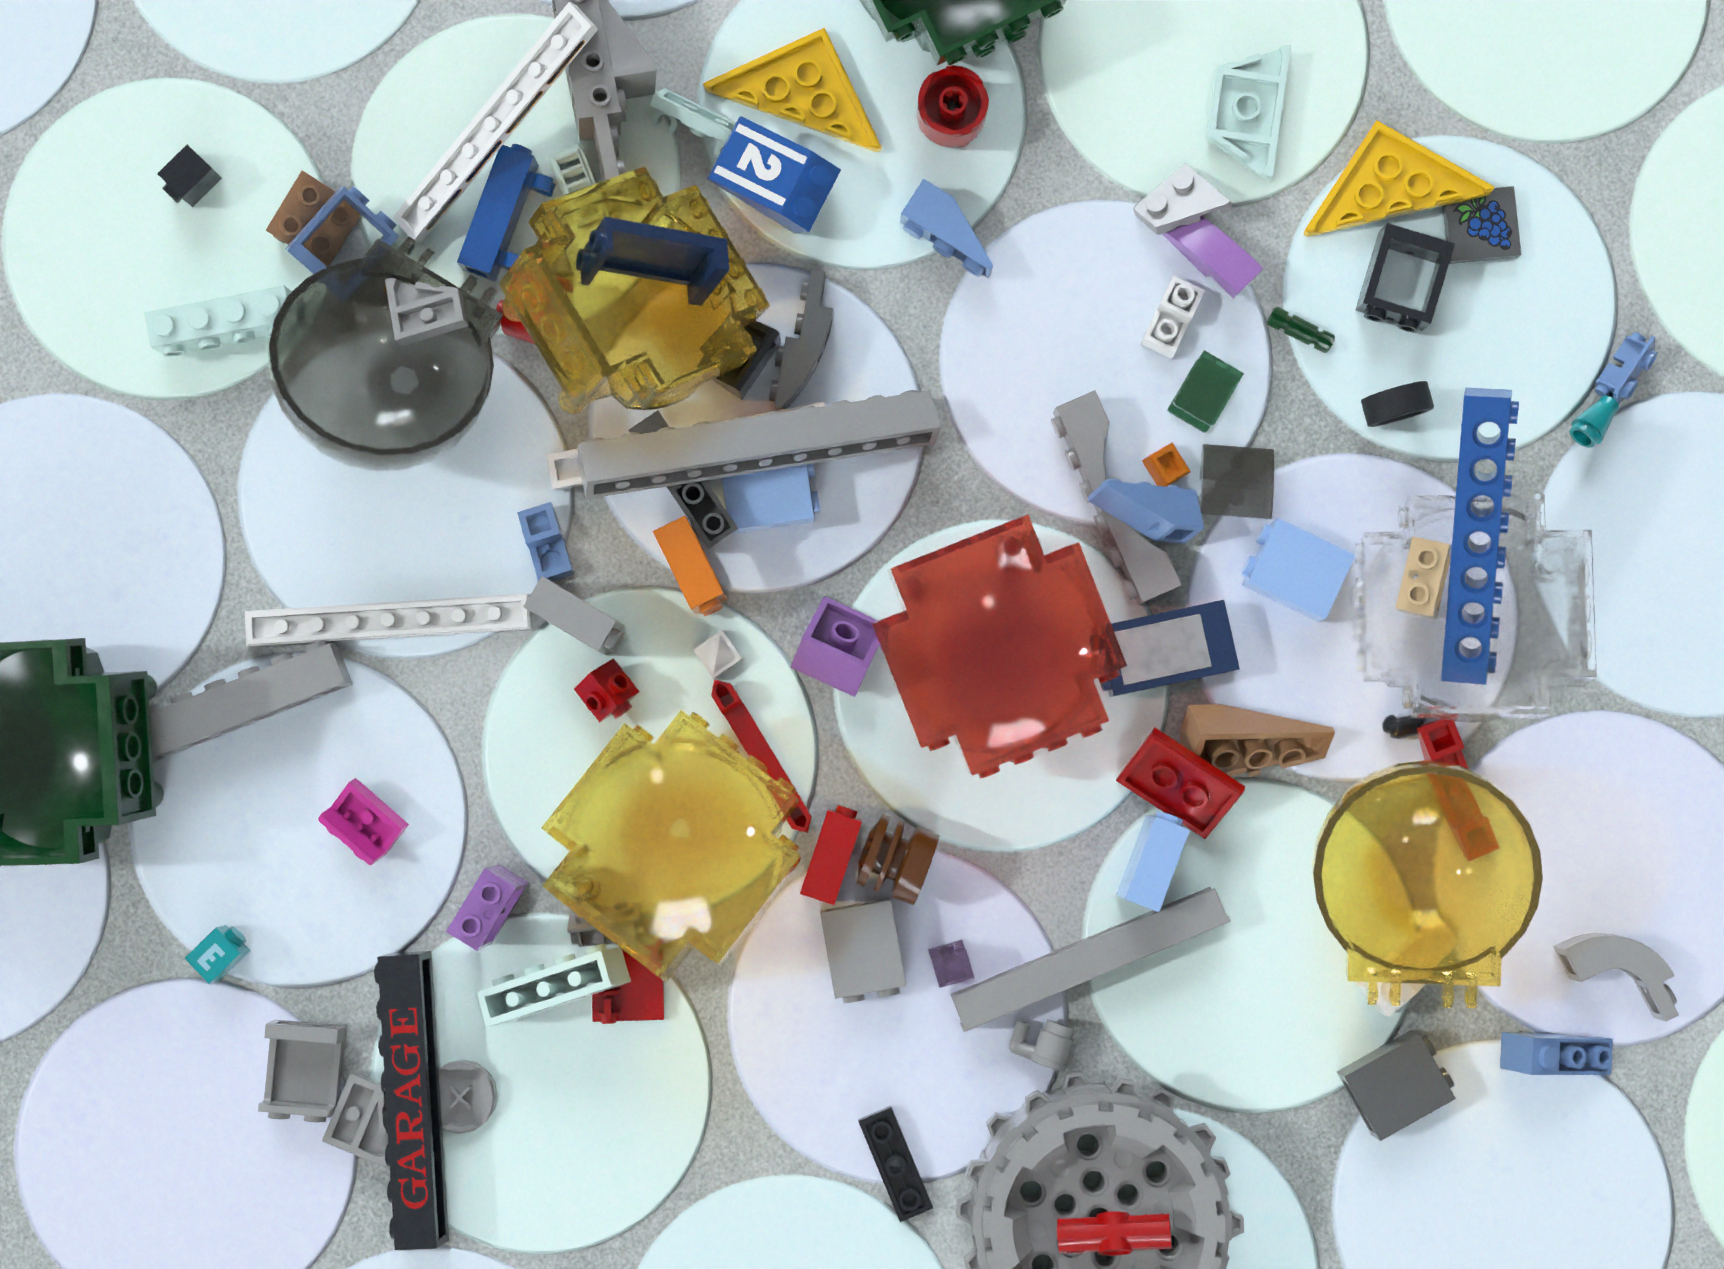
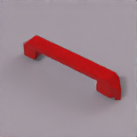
M714 679L711 697L728 721L780 807L791 829L808 833L812 815L731 683Z

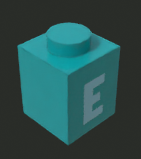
M227 925L216 927L184 959L208 984L220 981L251 950L244 944L247 940L238 929L233 926L229 928Z

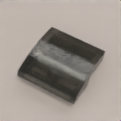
M1202 444L1200 480H1202L1200 493L1201 514L1272 519L1274 449Z

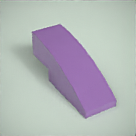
M1200 216L1201 221L1190 225H1180L1174 230L1162 234L1205 277L1210 275L1233 299L1263 269L1244 249L1202 216Z

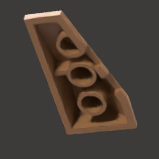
M1223 704L1188 705L1180 728V744L1229 776L1247 772L1248 776L1251 777L1259 775L1261 768L1277 764L1282 768H1287L1325 758L1335 731L1333 727Z

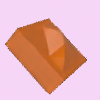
M1173 442L1142 460L1157 486L1167 487L1191 472Z

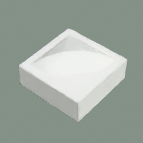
M720 630L693 649L713 679L742 660V657L723 630Z

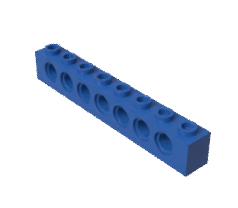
M1466 387L1464 392L1441 681L1486 685L1488 673H1495L1497 652L1490 651L1491 638L1498 639L1500 617H1493L1494 604H1501L1503 582H1496L1497 569H1504L1506 547L1499 546L1500 533H1508L1509 511H1502L1503 497H1511L1513 475H1506L1505 470L1506 461H1514L1516 438H1508L1509 424H1517L1519 401H1512V390ZM1492 422L1499 427L1500 432L1494 437H1485L1479 432L1478 427L1483 423ZM1482 459H1489L1496 464L1497 468L1491 473H1482L1476 468L1475 464ZM1483 495L1489 497L1494 504L1488 509H1479L1472 501L1477 496ZM1475 532H1484L1490 537V541L1486 544L1478 545L1471 541L1470 535ZM1479 567L1486 571L1487 576L1483 579L1475 580L1468 576L1467 571L1471 568ZM1468 603H1478L1484 608V611L1480 614H1470L1464 609V606ZM1472 637L1477 639L1481 645L1477 648L1469 649L1461 641Z

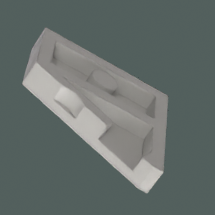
M394 278L385 279L394 337L400 346L469 326L464 297L458 288L447 286L432 287L430 284L421 282L411 285L399 283Z

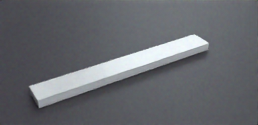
M530 594L245 611L246 646L308 644L321 640L340 642L532 630L531 612L523 607Z

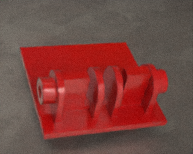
M663 947L622 949L631 982L592 995V1022L614 1024L616 1021L665 1020Z

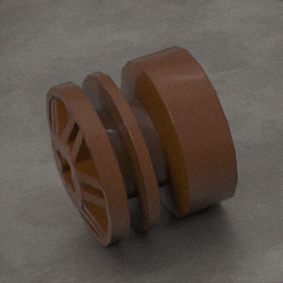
M882 813L879 821L870 830L860 855L856 884L865 887L870 872L875 873L877 878L873 890L879 892L886 879L893 880L891 897L914 906L930 868L940 835L917 827L910 839L906 840L902 838L904 821L901 820L898 821L894 833L890 834L886 830L891 816Z

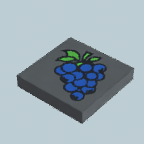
M1514 186L1494 188L1489 196L1442 206L1446 241L1455 243L1449 264L1512 259L1522 255Z

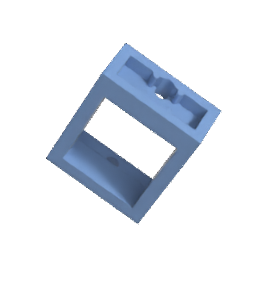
M341 186L285 248L286 251L342 299L346 297L399 237L393 231L397 225L381 210L377 215L374 214L366 206L370 200L354 186L350 190ZM345 200L383 236L342 280L307 250L303 244L338 205Z

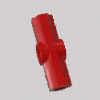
M1111 1211L1099 1213L1096 1217L1057 1219L1059 1253L1099 1252L1100 1255L1120 1256L1131 1254L1132 1250L1172 1249L1170 1215L1163 1213L1130 1215L1127 1212Z

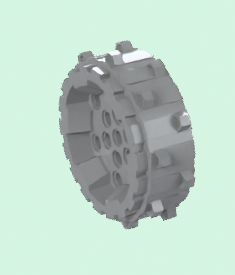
M1080 1070L1066 1072L1061 1088L1042 1093L1036 1090L1025 1096V1102L1022 1104V1107L1011 1116L994 1112L987 1120L986 1125L992 1138L985 1150H982L979 1159L970 1160L965 1173L967 1179L973 1184L972 1192L956 1199L957 1218L971 1224L974 1235L972 1236L974 1248L964 1257L966 1268L1035 1269L1032 1266L1033 1259L1038 1255L1045 1254L1051 1258L1049 1266L1045 1269H1226L1230 1259L1227 1254L1229 1241L1244 1233V1217L1242 1214L1229 1208L1227 1198L1229 1194L1225 1180L1231 1174L1226 1160L1223 1157L1210 1155L1216 1136L1205 1123L1189 1126L1183 1119H1180L1173 1112L1174 1095L1160 1086L1148 1094H1142L1138 1092L1136 1082L1132 1079L1119 1077L1115 1083H1089ZM1085 1134H1091L1096 1138L1094 1147L1088 1151H1082L1077 1148L1079 1138ZM1153 1161L1163 1163V1171L1157 1177L1146 1175V1168ZM1098 1171L1101 1173V1181L1097 1186L1087 1187L1083 1184V1178L1088 1172ZM1035 1181L1039 1183L1040 1187L1037 1194L1031 1197L1022 1195L1020 1190L1025 1182ZM1125 1184L1134 1185L1135 1194L1131 1199L1120 1200L1117 1197L1121 1186ZM1068 1194L1073 1197V1204L1067 1210H1059L1054 1206L1055 1200L1060 1195ZM1099 1207L1106 1209L1107 1212L1120 1211L1127 1212L1130 1215L1169 1214L1171 1235L1175 1236V1243L1172 1249L1132 1250L1131 1254L1110 1256L1105 1260L1097 1259L1095 1252L1060 1254L1057 1241V1219L1087 1218L1092 1210Z

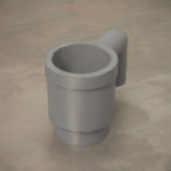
M1047 1019L1045 1028L1041 1029L1036 1046L1025 1042L1030 1024L1017 1020L1009 1043V1050L1040 1065L1065 1072L1066 1063L1074 1041L1071 1039L1074 1028Z

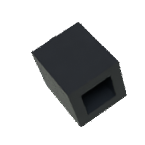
M188 144L157 173L166 182L162 189L176 203L183 199L192 208L222 179Z

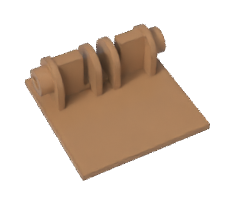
M301 170L265 231L272 234L275 239L283 244L289 245L332 197L335 191ZM343 200L303 246L329 268L360 214Z

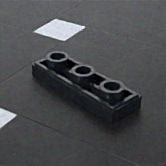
M892 1106L858 1119L899 1221H905L933 1209L932 1202ZM893 1159L900 1160L902 1162L901 1168L897 1170L891 1169L889 1167L890 1161Z

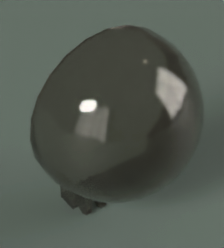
M409 236L397 250L382 240L377 239L363 258L330 265L306 278L286 297L273 322L268 346L270 384L283 415L300 437L321 454L350 467L370 471H400L426 464L454 448L476 424L489 397L494 368L491 339L500 328L503 318L502 313L490 307L498 291L490 286L484 291L479 300L470 295L475 290L478 278L472 274L469 275L460 288L428 269L435 257V252L429 248L422 253L417 262L408 256L413 252L416 240ZM394 278L399 283L411 285L421 282L430 284L432 287L447 286L458 288L464 297L469 326L400 346L394 337L385 279Z

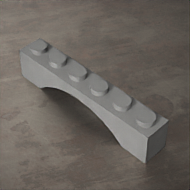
M1095 390L1057 406L1053 412L1055 417L1051 419L1057 437H1064L1069 450L1065 451V455L1073 471L1078 469L1083 482L1079 483V486L1087 503H1089L1088 496L1102 482L1106 481L1104 447L1110 422ZM1094 505L1097 514L1093 516L1100 534H1107L1112 545V547L1108 548L1110 558L1116 568L1121 566L1126 579L1122 580V584L1130 600L1135 598L1139 605L1182 586L1167 552L1152 545L1135 532L1132 527Z

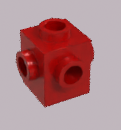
M614 658L590 672L574 688L587 709L592 712L599 723L611 715L615 720L624 715L633 707L629 701L640 692Z

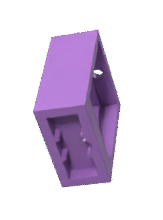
M500 864L484 868L446 932L476 951L493 944L529 882Z

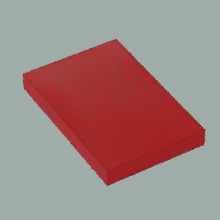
M1155 727L1115 780L1164 813L1182 819V825L1204 839L1209 836L1245 790L1244 785Z

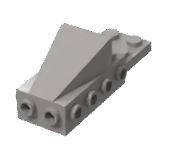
M552 0L554 18L559 15L568 2L577 5L598 28V31L568 65L565 72L579 141L594 140L607 206L621 204V192H626L625 181H627L623 160H616V158H620L618 135H621V122H626V99L655 94L656 64L608 0Z

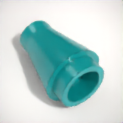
M1601 396L1595 404L1572 421V428L1569 432L1573 440L1587 448L1600 444L1615 413L1620 408L1618 402L1610 396Z

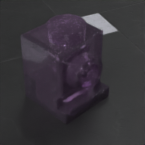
M962 939L928 949L939 988L974 978Z

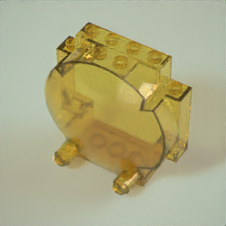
M645 166L541 203L528 221L538 238L535 245L522 251L499 283V286L506 295L502 303L504 315L511 321H521L562 388L558 396L560 407L565 412L572 414L582 412L589 403L610 396L614 397L625 408L633 410L659 409L683 401L695 393L705 382L742 366L757 351L751 336L745 331L744 326L755 322L770 307L763 290L754 280L745 261L740 257L726 230L721 226L710 208L709 202L702 195L697 185L663 197L658 184L652 179ZM604 217H611L727 239L730 270L704 304L698 306L688 304L687 285L599 271L589 286L582 285L580 271L576 269V258L578 251L584 249L589 241L591 231L597 229Z
M680 710L654 744L651 743L654 737L641 726L636 725L632 729L624 723L541 827L546 834L569 851L542 887L665 983L694 947L720 967L742 937L763 917L777 891L801 861V856L796 853L799 846L782 834L780 836L783 823L799 804L798 797L794 795L797 791L796 788L781 777L777 781L772 779L766 772L768 768L752 755L748 759L744 758L737 750L739 746L733 740L722 733L719 737L715 736L707 730L710 724L695 712H692L689 716L682 710Z

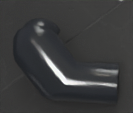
M1417 700L1408 716L1400 718L1394 715L1387 716L1382 723V729L1395 739L1415 736L1418 734L1417 728L1425 724L1434 708L1422 700Z

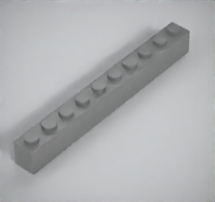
M908 390L900 395L888 397L875 395L861 401L850 402L842 400L822 407L809 405L795 411L782 413L780 411H770L762 416L749 418L736 416L728 421L716 423L703 421L690 427L677 429L674 427H664L657 432L640 434L630 432L618 438H592L585 443H578L577 462L586 499L933 445L936 442L941 425L930 390L921 392Z

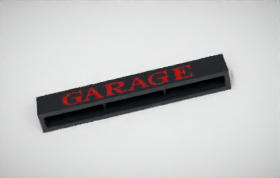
M432 952L389 953L378 956V963H376L374 968V978L376 983L379 984L380 999L376 1005V1013L381 1021L382 1028L378 1048L384 1062V1071L381 1075V1089L386 1096L383 1125L388 1130L385 1161L387 1166H390L391 1180L387 1187L388 1201L392 1203L393 1214L389 1224V1233L391 1239H394L395 1250L437 1249L449 1241L443 1133L441 1128L442 1117Z

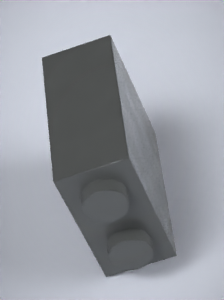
M1410 1030L1337 1071L1368 1130L1379 1141L1456 1099L1450 1089L1455 1086L1454 1082L1444 1067L1439 1069L1432 1057L1437 1054L1436 1050L1426 1035L1421 1037L1420 1034Z

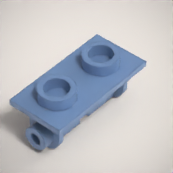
M1633 332L1631 336H1626L1613 356L1614 360L1624 365L1620 368L1609 362L1595 382L1597 386L1594 390L1595 393L1599 396H1608L1610 394L1618 404H1620L1623 398L1628 400L1637 388L1638 381L1636 379L1641 371H1648L1657 358L1658 352L1655 351V336H1651L1647 343H1645V337L1639 333Z

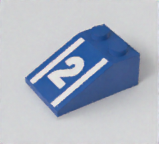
M740 116L707 180L792 233L810 232L841 169L815 152Z

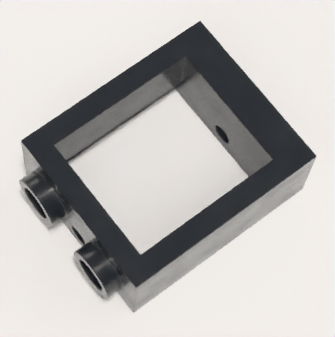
M1386 223L1378 232L1355 311L1364 313V318L1374 322L1388 320L1397 323V327L1403 331L1417 333L1418 330L1423 331L1432 323L1455 243ZM1388 249L1436 263L1421 311L1374 297Z

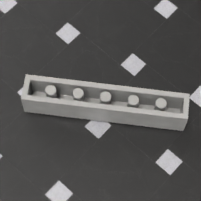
M325 640L317 641L305 646L306 652L295 657H293L292 653L278 656L271 660L272 666L261 670L258 666L244 669L237 673L238 679L226 683L225 679L213 681L204 686V692L194 696L192 692L177 695L170 699L171 705L160 709L158 705L150 706L153 762L353 685L339 646L331 643L326 644Z

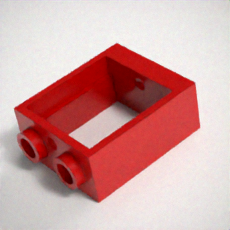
M837 805L835 811L827 810L800 891L801 895L835 905L862 824V820L856 818L858 811L841 805Z

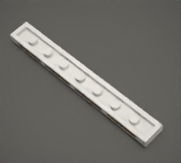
M568 2L395 213L393 219L412 241L422 243L598 31V28L577 5Z

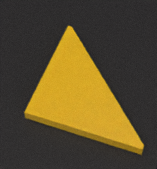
M825 27L703 83L705 91L874 152L882 150V146Z
M1376 120L1305 228L1303 235L1307 237L1489 196L1495 186Z

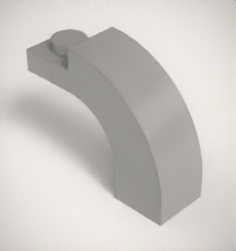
M1588 933L1572 937L1553 946L1569 979L1583 982L1603 971L1621 969L1634 980L1653 1018L1667 1022L1679 1016L1674 1006L1677 1003V999L1671 988L1667 984H1663L1664 981L1675 975L1665 960L1643 943L1613 934Z

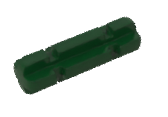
M1275 307L1272 310L1267 321L1269 326L1277 330L1282 328L1285 334L1307 345L1312 343L1314 344L1313 348L1323 353H1327L1331 349L1335 341L1334 334L1326 330L1321 332L1318 330V326L1296 315L1291 317L1288 315V311L1280 307Z

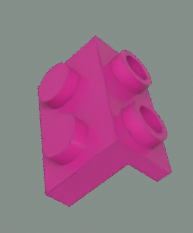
M357 778L348 782L332 806L318 817V821L326 827L330 834L340 839L353 851L355 856L364 860L368 865H373L385 856L409 825Z

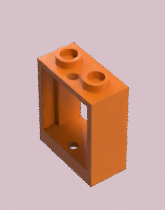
M683 516L654 530L653 533L690 609L695 614H703L704 617L723 608L721 602L727 600V596L687 517Z

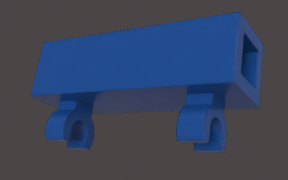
M512 144L511 147L502 145L498 150L457 260L458 265L463 271L496 282L501 267L508 271H511L514 267L519 269L526 267L527 261H524V257L507 252L530 189L544 196L552 197L556 187V183H553V178L536 173L539 164L534 155H531L532 151L519 144Z

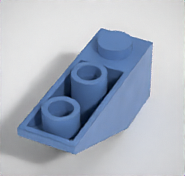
M923 178L901 212L900 223L904 225L903 230L916 239L924 237L933 243V249L942 256L950 258L952 255L963 262L962 267L969 273L977 277L983 274L989 278L992 273L993 264L954 197Z
M1109 479L1102 482L1088 496L1090 503L1154 541L1185 544L1204 529L1196 490L1182 489L1177 485L1164 487L1151 485L1148 482L1136 484L1121 482L1119 479Z
M1502 1032L1500 1068L1529 1075H1611L1613 1039L1531 1032Z

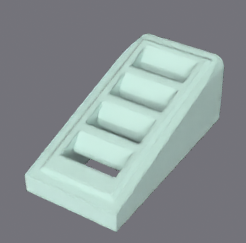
M581 144L549 155L550 164L575 227L607 216L608 212ZM580 161V164L561 171V167ZM585 173V178L566 184V179ZM590 187L591 192L572 199V193ZM593 200L596 201V206L577 212V206Z

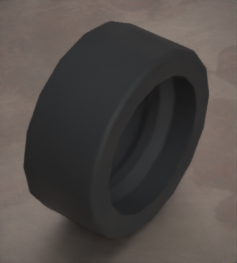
M1418 381L1369 395L1361 400L1368 427L1404 420L1434 408L1427 381Z

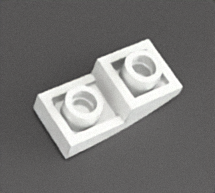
M1173 275L1140 344L1172 359L1205 290Z

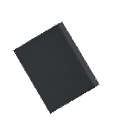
M736 312L697 370L743 400L776 352L777 347L780 346V333L770 326Z

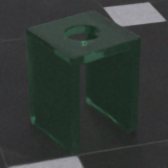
M1204 350L1196 359L1167 411L1199 431L1206 433L1210 426L1216 423L1244 373Z

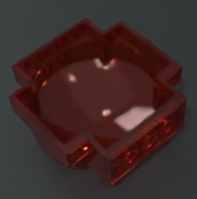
M1029 514L887 569L902 611L873 622L871 626L888 666L892 683L901 699L918 745L921 748L928 746L929 751L939 749L950 744L948 737L952 736L955 744L960 749L969 774L972 776L978 774L981 779L999 772V765L1010 761L1017 765L1034 758L1033 751L1041 748H1047L1048 751L1056 750L1068 744V737L1080 733L1082 738L1103 730L1101 724L1108 722L1109 718L1094 679L1098 678L1099 682L1103 683L1120 676L1119 669L1126 667L1127 663L1079 542L1044 555Z

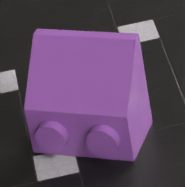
M824 596L801 639L790 668L855 697L888 625Z

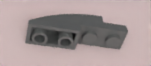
M811 269L810 279H803L800 300L806 301L804 314L797 313L794 334L800 335V339L786 336L784 346L777 347L775 367L781 368L779 380H772L769 401L775 402V411L787 409L796 400L814 374L824 353L834 318V308L821 306L826 281L825 271Z
M657 410L628 431L644 434L657 432L659 429L669 426ZM706 480L667 486V489L708 549L738 530V527Z

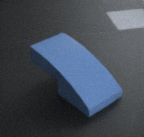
M548 502L517 512L538 581L541 576L550 581H555L574 575L553 504Z

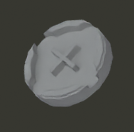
M463 1059L448 1062L439 1069L441 1128L448 1132L461 1134L474 1131L486 1123L495 1111L498 1099L496 1082L490 1072L477 1062Z

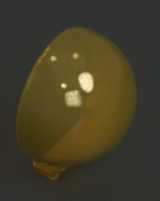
M1429 760L1390 765L1369 773L1349 787L1328 811L1316 837L1311 866L1314 896L1325 924L1346 951L1345 973L1347 981L1367 982V1005H1376L1378 1000L1377 982L1390 983L1389 1001L1391 1006L1400 1005L1401 983L1442 985V1005L1446 1008H1451L1454 1003L1453 986L1466 985L1464 993L1466 1008H1476L1477 986H1501L1502 958L1525 934L1538 908L1543 882L1539 846L1528 819L1513 799L1483 775L1456 764Z

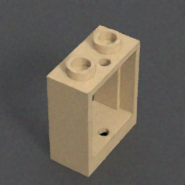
M1412 537L1395 609L1403 613L1437 620L1451 562L1452 547L1450 544Z

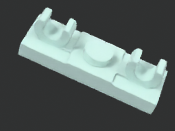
M666 88L653 94L650 106L658 109L652 116L653 125L659 124L662 116L666 115L671 120L668 130L670 133L678 130L682 123L689 126V131L696 136L702 138L715 137L721 140L714 149V154L717 156L721 153L735 125V122Z

